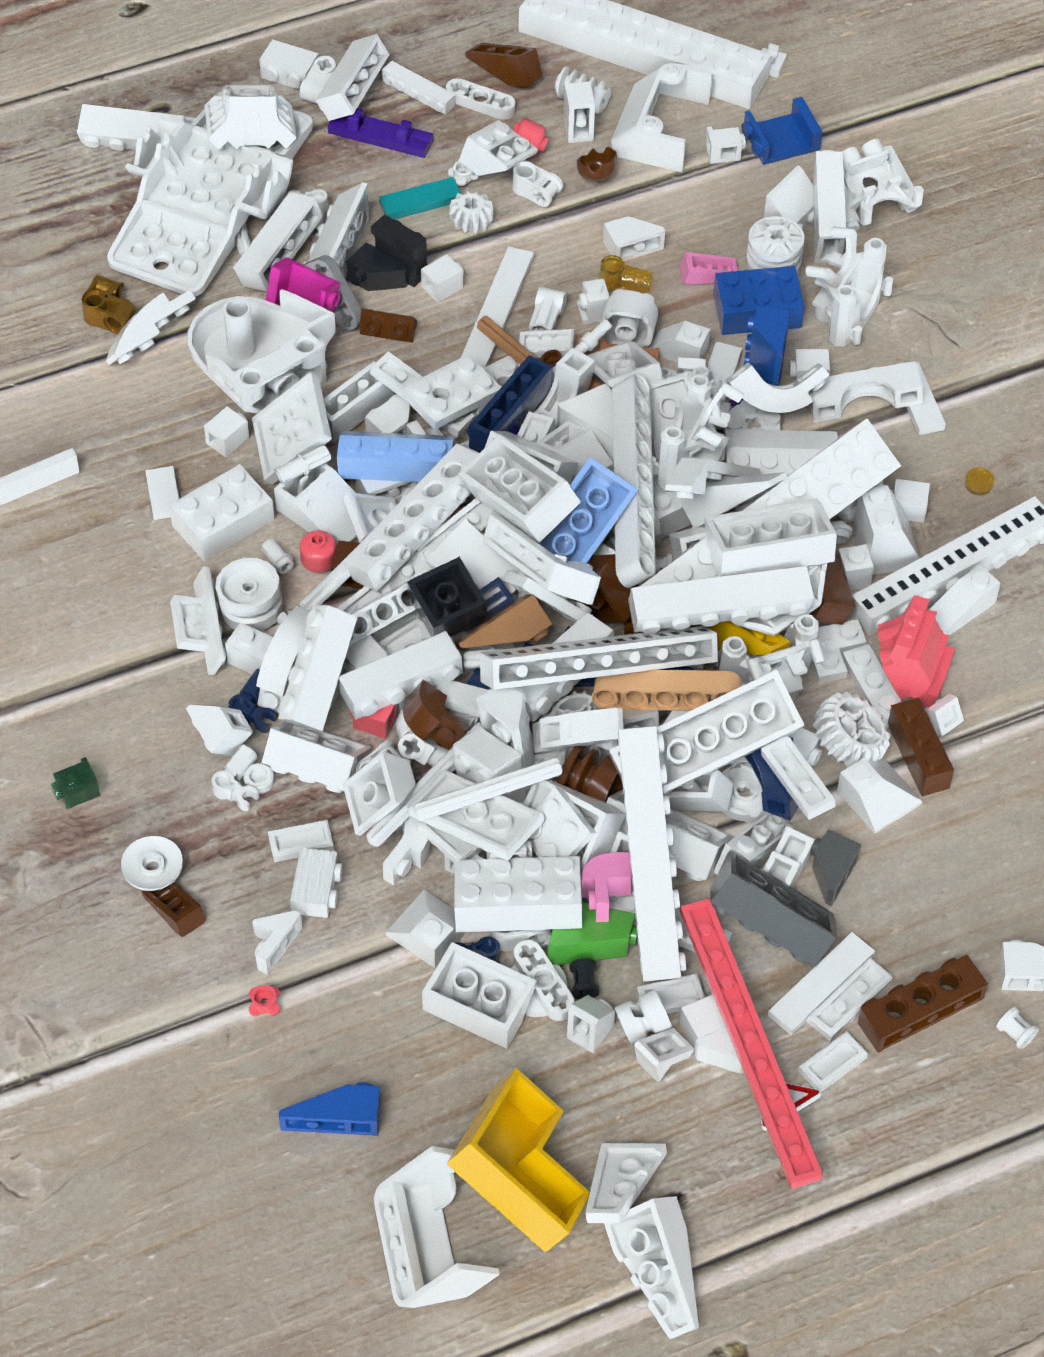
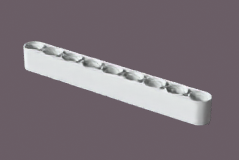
M639 373L633 374L612 388L614 473L638 489L636 495L615 523L616 575L621 584L626 588H631L654 576L656 571L650 387L647 380Z

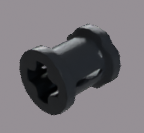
M578 959L571 962L569 969L574 979V986L572 987L573 997L576 999H581L587 995L593 998L599 995V986L596 984L595 972L598 969L597 962L592 959Z

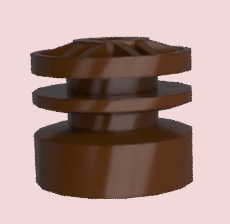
M575 746L562 765V774L557 779V783L604 803L607 802L608 797L621 791L623 788L622 780L610 755H607L598 765V750L592 749L588 752L587 746Z

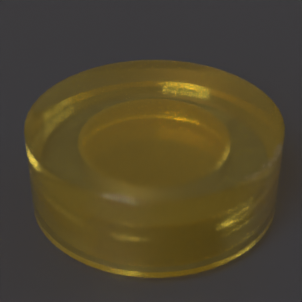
M977 467L968 471L965 487L970 493L982 496L992 490L994 476L989 470Z

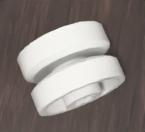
M242 558L225 566L217 576L215 588L224 622L232 629H236L241 622L262 631L277 622V617L283 612L284 600L279 576L276 569L269 562L258 558Z

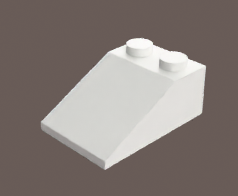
M549 779L531 785L524 802L525 806L535 809L555 787H562L597 832L576 855L580 856L581 869L595 856L610 853L625 817L623 812L600 800Z

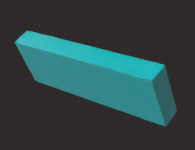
M451 177L379 196V204L385 215L392 219H398L450 205L451 200H454L456 195L461 194L454 178Z

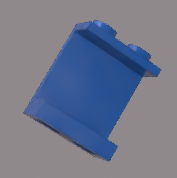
M803 97L793 99L791 114L761 122H756L750 110L745 111L744 123L741 124L742 133L745 138L749 139L753 154L759 157L763 165L820 150L822 130Z

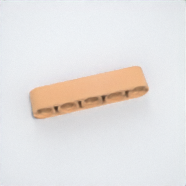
M649 670L601 676L595 679L592 701L597 707L602 709L692 711L740 688L742 679L738 674L731 671Z

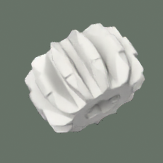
M466 190L465 195L457 194L456 198L451 200L449 219L454 224L456 230L463 229L464 234L468 231H473L476 235L478 230L486 231L487 226L492 223V202L489 201L487 194L480 195L478 190L473 194Z

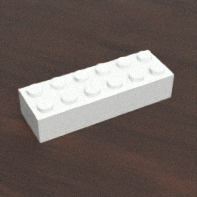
M777 670L656 727L657 734H663L664 752L659 753L660 765H666L667 783L662 784L663 795L802 729L804 723ZM619 746L609 750V755L622 780Z

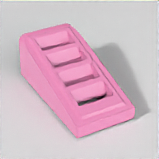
M685 252L680 264L682 283L688 285L714 283L715 273L738 271L736 258Z

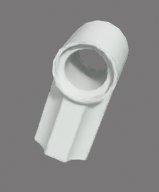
M539 287L535 300V310L529 324V331L554 330L558 316L563 315L567 301V292Z

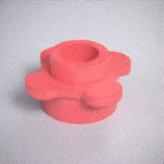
M268 985L252 988L249 991V997L251 998L249 1013L252 1016H259L265 1013H269L272 1016L277 1015L280 1011V1006L277 1004V998L280 996L279 989ZM264 999L267 1000L266 1003H262L261 1001Z

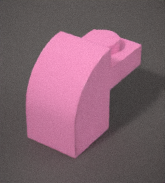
M629 852L600 854L589 860L583 868L581 875V898H588L589 910H595L596 922L609 921V897L631 896L632 875Z

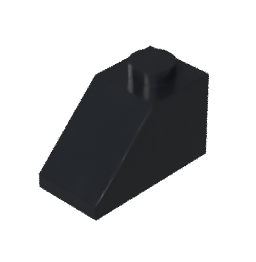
M367 242L346 260L347 279L353 285L360 286L366 291L406 288L409 285L408 266Z

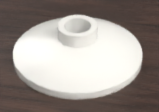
M148 836L136 840L127 847L121 859V870L126 881L133 887L145 891L159 890L169 886L178 878L183 867V858L178 846L171 840L160 836ZM150 867H157L155 870H148Z

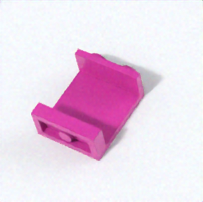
M285 257L271 266L266 301L280 306V290L283 289L335 313L336 306L340 301L339 289L341 282Z

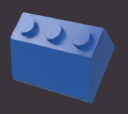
M757 305L755 316H749L747 332L752 334H747L745 350L750 352L745 353L743 365L748 362L764 382L779 386L784 363L790 310Z

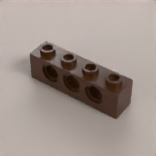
M968 955L959 959L951 958L941 968L931 973L930 971L923 972L913 982L905 986L903 984L897 985L888 992V995L878 1000L877 998H872L866 1001L860 1008L857 1023L877 1053L983 1000L988 983ZM948 985L952 987L953 990L944 989L942 986ZM915 999H923L927 1003H919ZM896 1012L900 1015V1017H893L888 1013Z

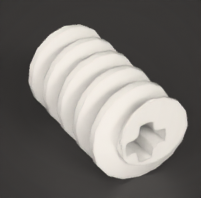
M565 66L557 77L554 94L558 98L564 99V84L587 82L588 75L583 73L578 79L579 71L574 70L569 75L570 67ZM592 77L589 81L595 101V113L600 114L609 102L611 88L609 87L605 90L606 83L604 81H601L596 86L597 79Z

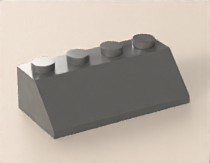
M730 850L727 853L710 889V902L712 906L723 915H728L729 913L737 918L738 922L749 931L756 930L763 934L764 938L775 947L782 946L789 950L797 961L804 964L808 962L816 967L837 938L834 914L734 851Z

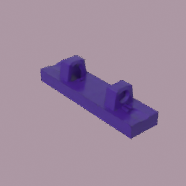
M359 108L355 110L354 114L330 120L328 124V134L422 158L426 157L434 141L433 133L412 128V122L402 120L400 125L364 116L363 109Z

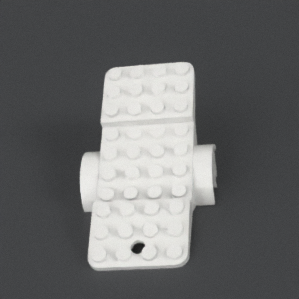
M205 109L191 124L183 121L179 122L161 115L157 133L152 128L145 127V136H138L134 165L127 163L125 166L129 173L142 177L137 201L108 252L109 266L115 271L180 294L191 290L194 296L202 294L234 248L235 236L249 215L267 219L279 207L290 181L293 167L292 159L312 131V118L305 113L292 109L296 139L287 148L277 140L269 149L261 145H244L236 149L229 141L218 149L208 139ZM158 262L168 263L166 269L158 270L154 268V265Z

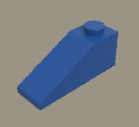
M360 1082L356 1085L347 1084L279 1110L280 1130L378 1136L381 1103L380 1086H374L366 1082Z

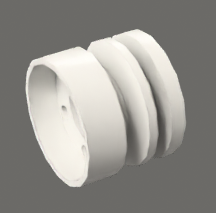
M778 216L762 218L755 222L749 230L745 269L754 270L795 266L797 276L799 277L805 238L802 228L796 222Z

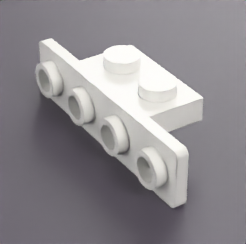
M203 566L193 583L195 597L174 595L170 605L177 648L204 652L208 675H215L220 666L225 663L226 650L222 645V626L219 625L217 615L218 602L215 601L214 597L215 582L211 578L210 567Z

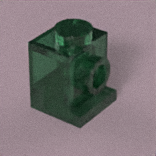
M86 757L80 759L81 762L53 773L55 782L50 784L56 800L62 799L66 809L101 796L97 778Z

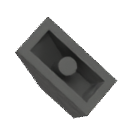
M829 829L823 839H816L810 854L814 856L812 870L825 903L832 907L858 862L861 844Z

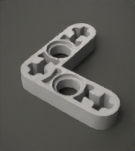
M323 255L303 264L341 282L339 291L342 294V298L336 306V321L346 331H352L358 327L361 320V308L336 261L330 256ZM321 267H325L327 271H323Z

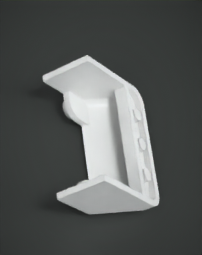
M666 63L637 81L632 88L611 139V148L617 152V157L683 172L686 139L662 134L663 122L658 117L651 116L659 94L709 105L713 72L677 63Z
M431 1146L383 1181L376 1189L374 1206L393 1299L400 1307L416 1308L466 1298L500 1275L499 1268L466 1263H456L454 1265L442 1210L451 1203L457 1190L453 1174L455 1171L447 1165L448 1160L455 1151L454 1149Z

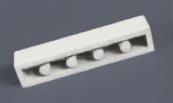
M391 61L382 69L383 82L430 106L436 111L447 115L455 107L454 93Z

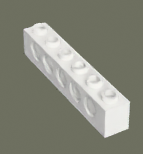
M456 444L343 561L354 581L377 592L471 494L458 474L479 453Z

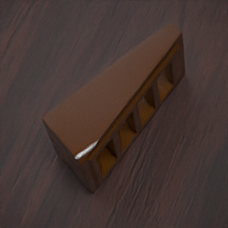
M174 882L163 889L154 891L144 890L141 892L145 900L181 937L186 936L205 922L201 905ZM167 890L170 891V892H168L167 894H165L164 896H162L161 898H159V899L157 898V897H159L161 894H163L165 891H167Z

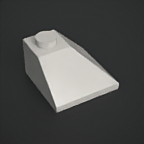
M381 752L343 783L356 835L361 836L400 805L416 786L408 759Z
M863 758L840 772L837 787L838 794L874 834L922 804V800L884 759H877V762H874L871 758L870 760Z
M424 889L386 931V936L436 968L451 942H459L467 932H456L455 909Z

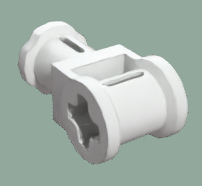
M409 727L404 729L398 743V750L404 758L414 759L423 765L428 763L434 766L448 752L428 736L422 741ZM413 738L418 740L417 744H414L413 747L408 745V742L412 741Z

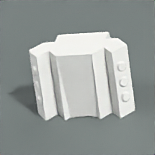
M225 85L223 87V95H214L204 105L208 139L218 149L227 141L236 149L244 145H261L269 149L277 140L287 148L296 139L292 105L282 95H278L275 92V87L271 85Z

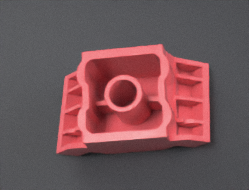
M914 595L902 615L891 621L878 624L880 658L882 667L900 700L912 696L913 699L919 698L923 706L930 707L934 704L942 690V684L946 679V673L951 665L950 662L955 648L946 646L949 635L943 633L936 621L937 612L927 610L930 599Z

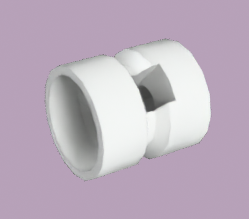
M655 989L640 995L636 1003L629 1000L614 1007L631 1045L635 1044L637 1040L647 1037L650 1031L657 1034L672 1027Z

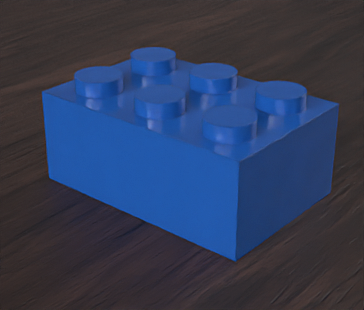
M795 266L715 273L713 296L722 335L750 333L747 332L749 316H755L757 305L790 310L788 329L802 328L805 306Z

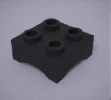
M384 214L371 226V233L375 238V247L408 266L409 285L415 287L421 282V269L427 266L426 238L419 232H414L404 226L400 221Z

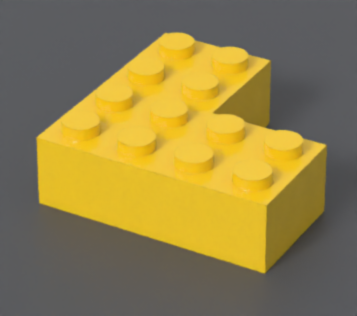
M515 1068L493 1087L448 1160L447 1165L546 1253L570 1233L589 1198L590 1191L543 1150L564 1110L521 1071Z

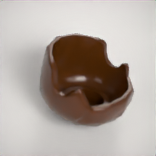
M606 147L603 153H598L592 148L587 155H581L577 159L579 174L589 181L602 182L608 180L616 171L617 152L610 147Z

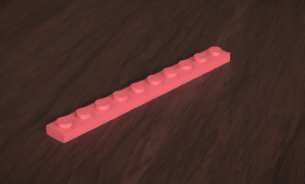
M710 898L680 906L681 917L790 1189L822 1180L823 1173L716 911L710 902Z

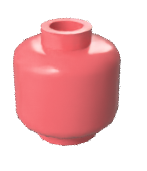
M522 119L520 123L516 122L513 131L543 152L549 139L544 136L545 127L529 119Z
M314 530L304 535L299 543L300 560L303 566L315 573H323L330 570L337 548L334 537L322 530Z

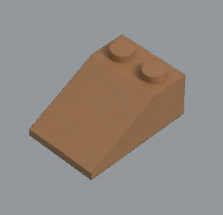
M527 594L468 635L466 634L454 642L457 648H470L528 640L536 642L549 633L547 628L552 625V622L535 596Z

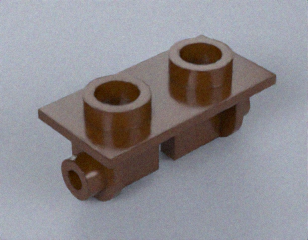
M361 309V335L413 343L414 330L417 328V319L415 317L374 311L372 309Z

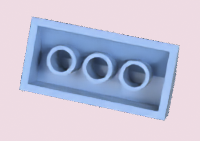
M343 431L339 435L337 451L338 474L342 479L420 482L455 446L456 436Z
M591 457L570 484V487L581 503L538 543L553 555L568 557L569 561L588 563L638 492L637 488Z

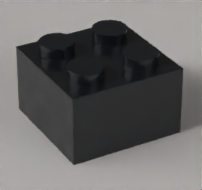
M460 556L407 581L409 599L431 637L444 631L448 633L449 637H452L488 619L487 603Z

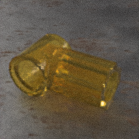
M609 255L601 260L599 279L604 278L608 291L624 288L640 293H648L654 272L625 265L620 257Z

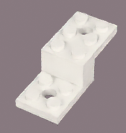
M468 354L402 387L401 396L436 430L469 412L475 414L476 418L486 404L500 390V385L505 384L520 364L508 355L482 368ZM443 395L446 396L447 399L435 398V396Z

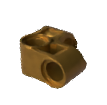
M96 275L93 278L91 285L81 298L84 321L88 325L119 334L124 325L136 312L135 306L129 300L120 298L124 283L101 275Z

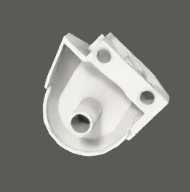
M283 289L280 290V306L255 297L236 296L226 298L205 307L193 319L188 330V349L194 362L244 412L258 414L310 372L319 376L320 385L327 382L325 351L326 345L336 332L335 313Z

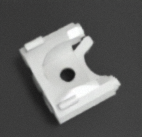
M873 139L861 147L864 157H861L856 147H850L842 151L846 228H852L857 231L860 228L859 221L863 226L871 224L873 206L884 200L897 202L901 210H905L906 213L913 212L922 205L924 189L922 186H913L892 145L883 147L879 139ZM866 177L875 179L878 184L877 188L875 185L865 188L862 183L863 179ZM859 206H860V219H859V217H858V215H857V213H856V211H855Z
M834 226L831 230L832 237L846 239V252L843 255L833 252L828 260V264L840 268L839 272L834 273L830 268L807 266L806 275L808 277H816L815 284L822 286L812 302V305L815 306L814 316L821 322H828L830 327L829 341L834 346L845 347L851 341H853L854 345H860L862 329L879 304L881 290L884 291L883 294L885 296H890L892 293L893 278H883L887 245L880 238H871L864 244V252L856 253V231L852 228Z
M697 374L688 380L687 391L683 396L682 402L675 404L674 421L676 426L667 427L661 432L659 463L652 456L653 476L658 475L659 487L666 491L665 485L681 458L710 459L715 461H722L725 458L726 446L730 438L716 432L713 424L727 428L731 415L720 411L719 399L724 394L739 403L744 395L743 392L723 382L720 384L713 399H711V381L706 376Z
M801 614L794 620L793 624L789 625L784 635L786 639L791 641L790 647L764 656H748L743 639L737 636H730L723 641L722 648L717 651L718 662H715V666L718 668L717 671H731L738 674L742 679V686L777 670L792 701H795L799 697L800 692L804 690L800 675L807 673L811 659L813 658L815 665L826 661L817 638L818 621L812 615Z

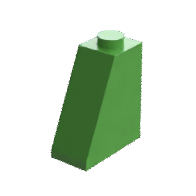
M581 902L582 928L553 929L548 944L547 957L552 965L570 964L578 959H592L596 961L627 957L629 946L636 945L637 927L634 926L635 913L609 908V921L596 922L595 910H589L588 903Z

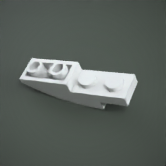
M191 290L170 302L165 294L162 293L138 311L124 325L115 338L106 358L107 364L110 365L115 361L122 364L134 356L132 351L139 348L142 352L155 344L153 338L160 333L159 328L170 322L168 317L175 314L178 318L190 310L188 305L196 299Z
M622 708L583 711L539 719V722L532 723L534 753H547L575 746H591L618 740V730H622L625 727Z

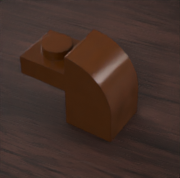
M422 680L406 698L403 708L404 720L411 731L422 741L428 736L450 750L453 744L459 741L467 732L468 724L444 709L447 699L446 694L425 680Z

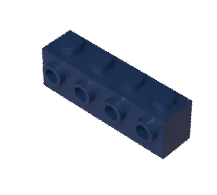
M528 355L470 423L467 430L469 448L479 453L484 450L490 431H508L514 434L523 424L528 412H533L552 387L553 366Z

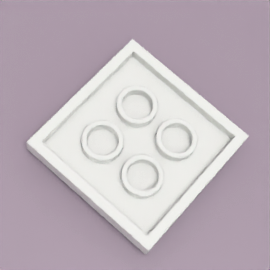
M312 372L252 417L264 481L271 485L279 480L276 476L275 468L296 459L297 454L302 456L325 445L332 439L319 376Z

